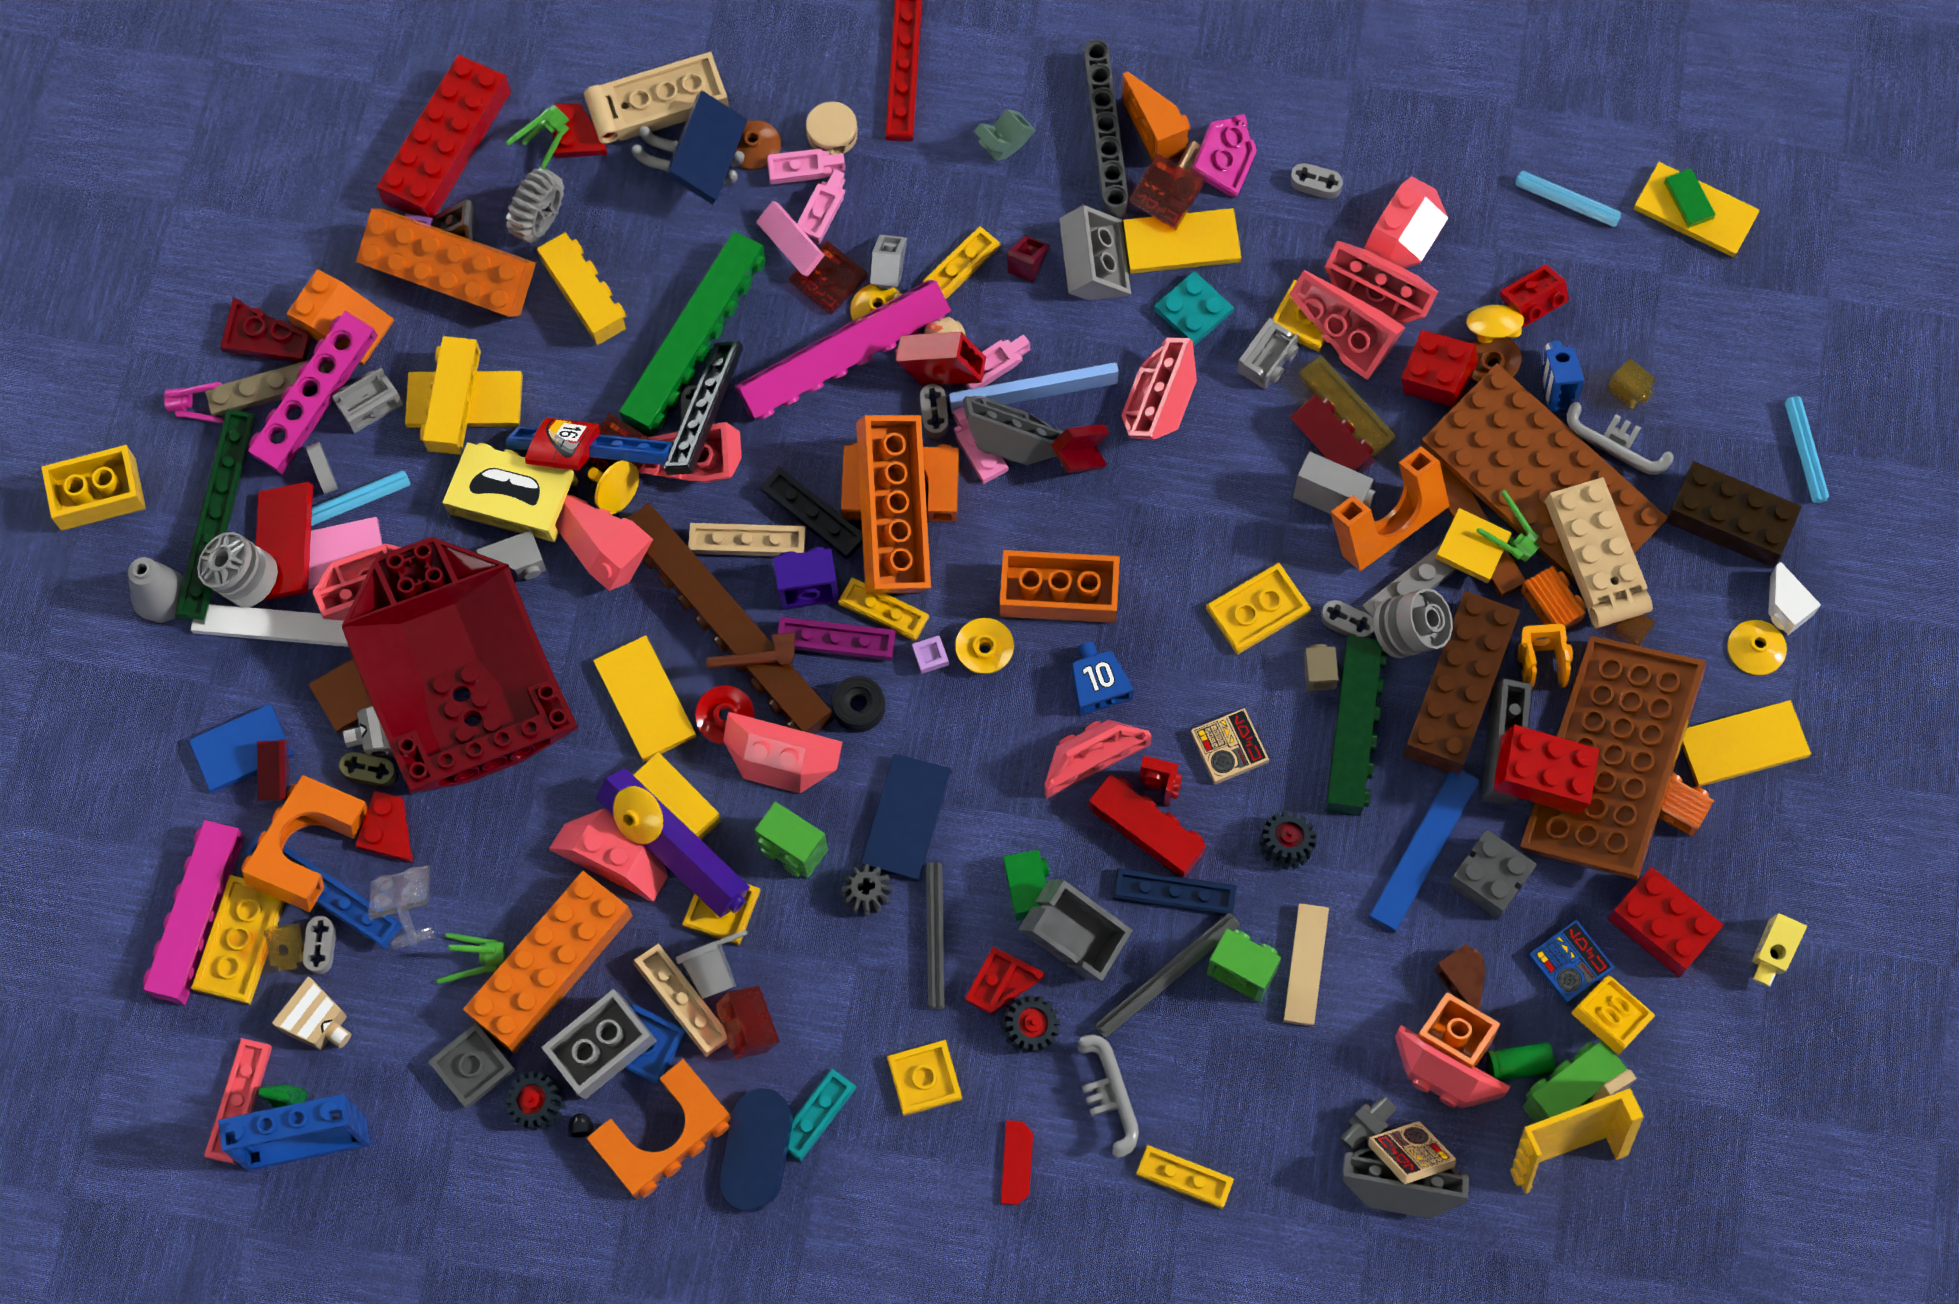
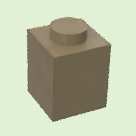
M1315 644L1310 646V648H1306L1303 657L1306 691L1335 690L1338 683L1335 647H1328L1326 644Z

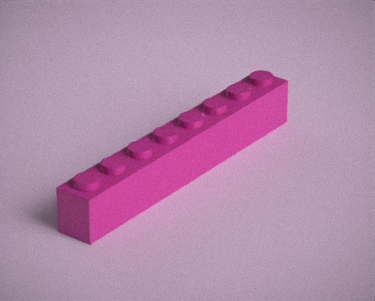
M927 280L734 387L749 416L755 419L759 417L760 420L765 419L775 413L774 408L781 404L788 406L799 400V394L807 390L811 393L824 386L823 381L830 377L837 379L849 372L847 368L856 363L858 366L863 365L873 359L872 354L880 350L886 352L897 346L896 341L900 340V336L920 334L922 332L921 327L944 318V315L951 312V309L937 281Z

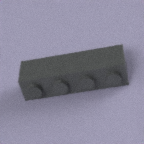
M1502 679L1491 690L1481 801L1510 806L1519 799L1493 791L1502 735L1513 725L1528 728L1531 684Z

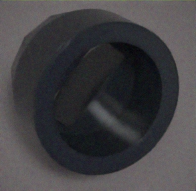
M583 1113L572 1116L568 1123V1135L570 1137H588L593 1133V1124L589 1116Z

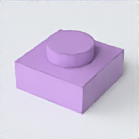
M940 635L912 644L921 674L949 665Z

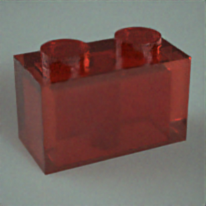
M759 986L727 992L715 1003L717 1016L723 1023L727 1034V1043L733 1051L735 1059L767 1053L779 1042Z

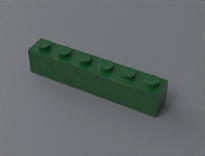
M1347 636L1325 808L1327 812L1361 816L1363 808H1369L1371 790L1366 789L1367 779H1372L1374 762L1369 761L1370 751H1375L1377 744V734L1372 733L1373 723H1379L1381 706L1376 705V696L1382 695L1384 678H1379L1380 668H1385L1387 653L1382 650L1377 639Z

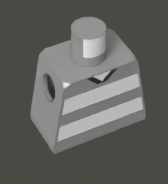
M373 706L359 710L357 712L359 727L343 731L347 748L363 744V749L367 755L381 758L394 757Z

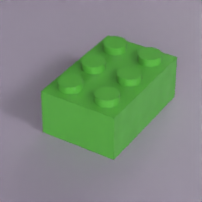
M1602 1040L1596 1045L1591 1041L1577 1052L1578 1054L1572 1059L1573 1063L1567 1059L1554 1070V1073L1549 1076L1550 1080L1548 1082L1543 1078L1533 1085L1525 1095L1528 1100L1522 1108L1537 1123L1586 1105L1604 1083L1626 1071L1627 1067Z

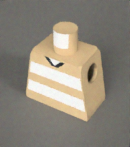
M307 977L272 1022L282 1033L318 1050L323 1049L328 1041L342 1048L351 1037V1033L341 1026L347 1015L310 977Z

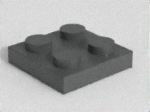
M477 1023L428 1061L466 1110L515 1071Z

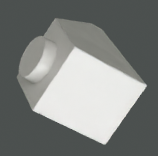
M1780 562L1770 575L1768 614L1771 616L1773 624L1789 635L1814 616L1821 604Z

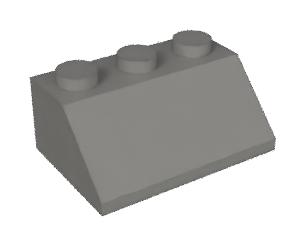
M1085 205L1059 218L1068 293L1086 300L1127 297L1131 295L1122 220Z

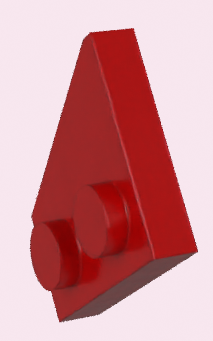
M580 103L554 104L569 118V121L565 124L569 129L562 136L554 152L555 158L608 155L606 145L599 141L595 127ZM555 131V132L553 133V140H554L556 134L558 133V131Z
M374 791L355 845L356 848L412 863L413 854L409 841L410 834L406 821L405 801L402 797Z
M993 946L966 995L965 1002L993 1015L1044 978L1045 972Z

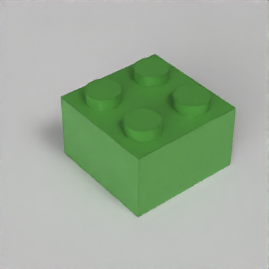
M776 801L754 830L757 843L761 848L759 850L760 853L772 861L777 858L785 864L784 868L796 877H799L801 874L808 879L828 851L825 833Z
M1227 928L1210 958L1206 974L1260 1003L1278 970L1281 957L1277 955L1278 952L1273 947L1267 944H1261L1260 946L1250 941V936L1238 929L1231 931Z

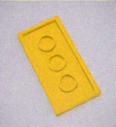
M1658 162L1633 209L1735 258L1760 210L1698 180L1716 215L1712 220L1688 228L1664 183L1666 177L1680 171Z
M1234 208L1183 213L1175 227L1156 216L1123 220L1130 274L1241 262Z
M477 371L467 427L520 426L523 377L521 371ZM408 372L405 416L407 428H421L422 424H426L425 403L426 399L431 398L432 394L430 387L432 372Z
M646 635L593 660L643 762L650 760L658 752L662 754L697 737Z
M1791 700L1689 727L1686 729L1681 745L1697 787L1805 759L1811 755Z
M229 875L191 989L251 1005L285 901L246 885L244 878Z

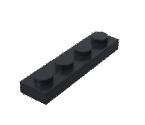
M778 467L760 486L761 492L846 560L863 543L860 530L782 468Z

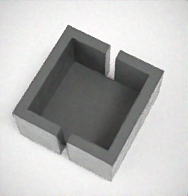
M1487 829L1472 849L1470 855L1466 857L1455 872L1449 886L1499 920L1531 876L1537 863Z

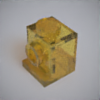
M300 923L269 927L264 931L270 967L278 966L279 971L297 968V963L303 961L304 951ZM279 945H286L288 947V954H281L279 952Z

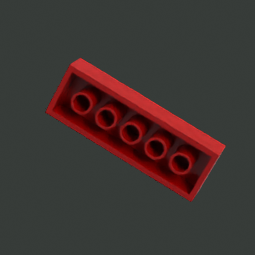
M461 55L456 57L378 183L377 189L383 203L408 214L434 219V216L437 215L510 95L511 90L506 75Z

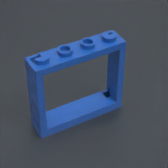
M345 1094L218 1120L222 1151L247 1171L370 1146L366 1115ZM339 1113L342 1116L341 1119L332 1120V1114ZM259 1153L261 1162L252 1163L251 1155Z

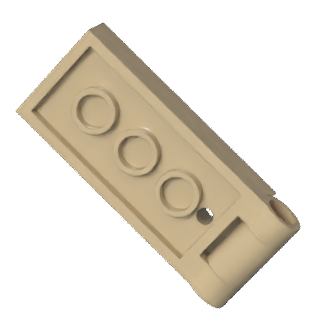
M711 52L602 85H594L587 88L583 94L601 143H611L618 138L619 141L639 136V129L642 126H647L650 132L687 121L696 96L701 90L729 107L728 98Z
M1604 477L1549 493L1544 501L1588 610L1592 625L1597 629L1652 612V600L1646 591L1648 587Z

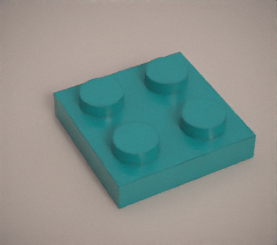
M1195 271L1154 305V311L1180 336L1190 338L1193 341V347L1229 317L1234 310V307Z

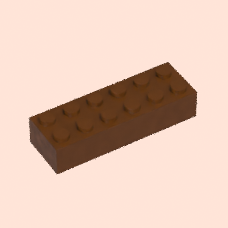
M1464 591L1453 620L1451 638L1442 649L1403 753L1404 757L1447 773L1452 772L1460 775L1520 610Z

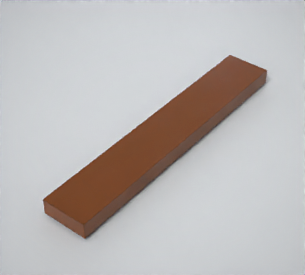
M1440 462L1450 505L1446 511L1451 519H1454L1457 510L1460 508L1490 522L1470 489ZM1506 550L1503 551L1490 579L1500 598L1522 588L1523 583L1526 581Z

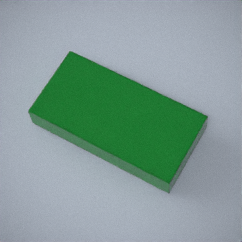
M1691 168L1665 178L1664 183L1688 228L1714 219L1716 214Z

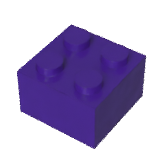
M816 547L804 553L789 551L773 557L782 610L839 601L832 549Z

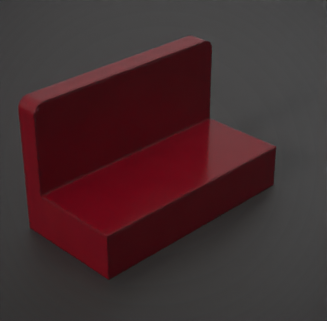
M1104 424L1067 428L1051 444V447L1068 473L1103 469L1107 464L1098 451L1097 446L1109 434V431Z
M287 740L257 741L258 801L287 800V793L289 791V741Z

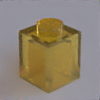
M1629 358L1611 377L1607 389L1633 410L1640 402L1644 405L1653 396L1655 391L1652 388L1656 378Z

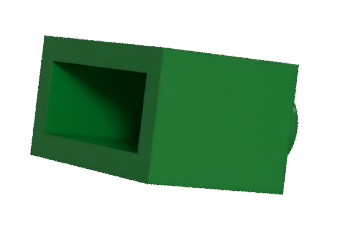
M1039 849L1004 856V869L1015 921L1024 920L1032 907H1039V904L1035 901L1046 885L1045 876L1050 875L1047 859H1041Z

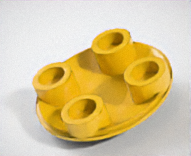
M1487 305L1477 308L1468 315L1466 320L1469 330L1476 334L1477 340L1482 343H1489L1497 338L1518 337L1522 333L1524 318L1512 307L1505 305Z

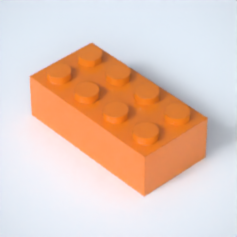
M1003 550L1000 617L1116 623L1120 556Z

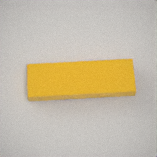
M979 226L922 283L927 280L937 281L945 299H947L1000 248V242Z
M853 577L838 601L840 606L888 629L896 630V633L915 642L929 619V614L888 594H866L865 583Z
M1149 1145L1146 1146L1136 1172V1176L1221 1209L1224 1208L1234 1178Z

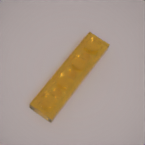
M1321 355L1299 371V377L1321 400L1326 397L1337 410L1333 414L1339 420L1345 418L1354 427L1355 431L1352 434L1356 439L1360 441L1363 438L1373 448L1374 451L1371 453L1373 457L1395 441L1396 435Z

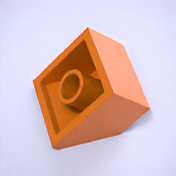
M1446 992L1417 1037L1472 1069L1480 1062L1491 1045L1500 1023Z

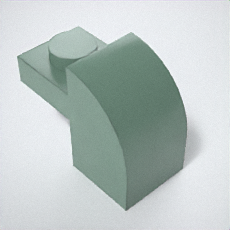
M1008 109L993 126L980 123L974 130L980 138V145L996 161H1001L1011 156L1036 131L1019 112Z

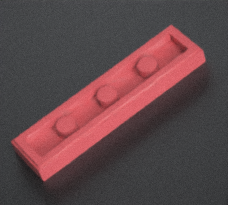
M241 1038L204 1157L207 1159L236 1165L237 1162L222 1151L218 1120L253 1112L271 1054V1045Z

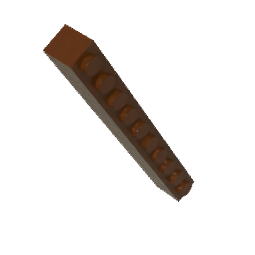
M649 502L627 518L653 539L642 559L644 564L650 570L654 567L659 572L658 579L667 590L672 588L678 594L676 599L686 611L688 609L692 610L696 615L694 620L704 632L708 629L714 636L712 641L722 653L725 650L730 655L775 651L772 642ZM778 662L734 666L739 673L745 671L751 678L748 682L757 694L760 695L762 692L769 699L767 704L777 716L782 714L788 721L785 723L787 727L816 734L833 721L832 711L792 665L781 666Z

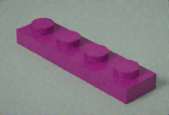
M780 617L777 634L795 632V650L892 661L896 630Z

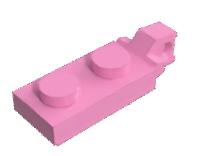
M822 148L767 156L770 185L830 177L834 169L840 172L846 171L843 153L830 155L828 151H822Z
M835 169L828 183L822 181L821 184H817L797 222V225L817 244L821 243L845 195V190L842 189L846 181L844 179L845 173Z
M1023 334L1012 342L1008 339L1005 341L1001 339L984 350L982 353L986 356L982 383L963 384L966 389L985 387L1016 367L1023 360L1022 356L1031 350L1030 342Z
M963 406L954 410L953 419L957 427L953 429L956 434V440L982 483L985 484L1008 472L1009 468L1003 457L992 453H985L977 448Z

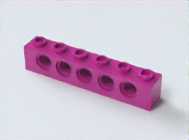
M344 311L341 316L338 315L330 325L331 331L326 339H321L314 348L315 354L310 362H305L301 366L297 381L293 386L290 385L286 388L281 397L283 401L279 407L270 411L265 420V427L261 433L257 432L249 443V453L281 475L285 472L333 402L332 396L344 386L378 336L374 328L347 311ZM346 339L350 341L346 349H337V344L341 340ZM325 363L334 364L332 371L329 373H321V367ZM308 387H318L317 393L314 396H305V390ZM300 409L302 411L298 419L289 420L288 417L292 410ZM285 433L283 442L279 444L272 442L275 434Z

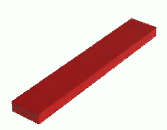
M895 0L885 135L887 141H913L922 0Z

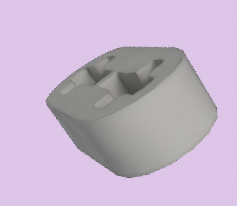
M1300 163L1292 169L1290 183L1297 191L1325 199H1333L1341 193L1343 179L1339 173L1333 170ZM1302 173L1307 174L1305 181L1299 180ZM1328 181L1334 182L1331 189L1326 188Z
M937 384L926 385L920 392L923 429L927 436L938 439L946 435L949 428L946 395L941 386ZM929 394H935L936 407H931ZM938 415L939 429H934L933 425H931L933 423L932 416Z
M320 442L306 446L307 453L324 494L326 495L338 490Z
M1338 600L1329 601L1323 607L1321 621L1327 628L1346 637L1349 635L1370 638L1373 635L1374 620L1369 614ZM1334 610L1340 611L1339 617H1336L1335 620L1330 619V613ZM1364 622L1366 623L1365 628L1367 630L1363 629L1361 633L1357 632L1356 625Z
M325 916L312 918L306 927L303 963L311 973L316 975L328 972L333 964L336 928L332 921ZM321 924H324L328 932L322 933V939L319 942V936L314 930L320 929ZM318 949H320V955L325 961L319 962V966L316 967L311 959L317 957Z

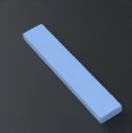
M1117 363L953 392L949 394L951 415L954 410L962 406L964 408L963 399L965 396H983L1006 405L1118 384L1119 371Z

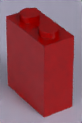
M961 331L900 336L899 347L896 349V362L921 386L929 384L982 383L986 356Z

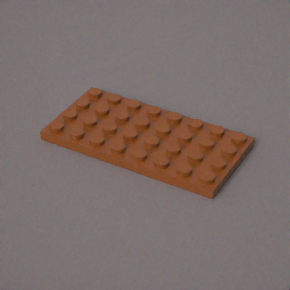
M1498 363L1420 441V444L1437 458L1517 533L1520 534L1522 532L1526 536V531L1501 494L1503 490H1506L1531 529L1540 536L1536 540L1541 545L1537 551L1559 571H1562L1577 587V582L1544 501L1549 493L1604 477L1634 553L1668 519L1663 512Z
M1590 636L1557 737L1599 749L1591 805L1576 815L1534 803L1520 845L1521 851L1635 880L1639 879L1707 667L1705 660Z

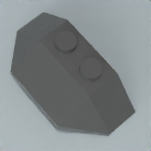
M965 396L963 399L969 427L976 446L981 451L988 454L992 453L1004 457L1010 462H1018L1024 465H1030L1057 456L1051 444L1064 431L1058 428L1053 429L1047 422L1028 412L983 396Z
M1370 1147L1360 1149L1355 1153H1345L1342 1181L1369 1208L1433 1218L1468 1201L1469 1175L1464 1172L1460 1173L1455 1167L1404 1184Z

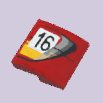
M545 418L530 443L525 457V464L580 470L590 458L589 446L600 435L599 424Z

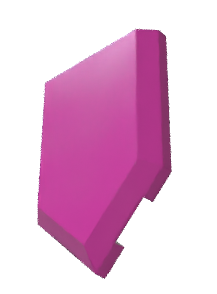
M1245 114L1210 123L1191 167L1194 175L1232 197L1238 196L1257 152L1254 140H1251L1246 126L1248 122Z

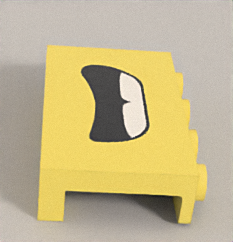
M467 442L442 503L450 515L517 533L532 530L534 537L555 542L559 533L555 526L570 486H577L578 479L573 470L525 464V457L512 450L505 449L503 452L495 450L485 443H478L476 445Z

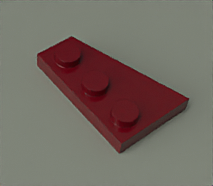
M233 297L220 348L222 352L303 362L306 361L311 337L309 333L282 320H276L266 315L264 311L255 307L251 308L243 304L241 300Z

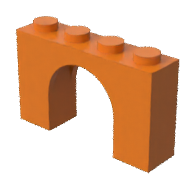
M857 443L844 445L841 513L842 517L846 520H861ZM946 444L938 445L937 447L923 446L924 474L929 488L928 522H957L959 448H953L951 445Z
M1422 446L1399 462L1403 479V492L1397 505L1388 515L1374 522L1372 510L1354 495L1330 511L1342 556L1359 571L1365 569L1450 507L1440 461Z
M302 775L297 784L293 783L291 785L284 805L278 807L274 812L272 824L267 832L263 831L259 836L257 848L252 856L248 855L244 860L241 871L245 884L310 912L325 888L322 875L298 865L285 857L283 848L287 839L297 830L307 826H323L355 839L367 813L366 802Z
M684 1059L659 1078L662 1085L681 1106L685 1114L683 1133L673 1146L660 1152L643 1151L635 1147L611 1118L587 1137L589 1143L636 1200L640 1196L646 1198L658 1187L656 1185L658 1181L664 1176L667 1178L673 1176L681 1169L682 1165L680 1163L688 1156L694 1158L700 1154L706 1147L704 1144L713 1136L718 1138L730 1127L728 1124L731 1121L730 1114Z

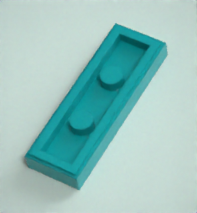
M831 1069L793 1118L787 1152L801 1162L857 1089L856 1085L834 1069Z

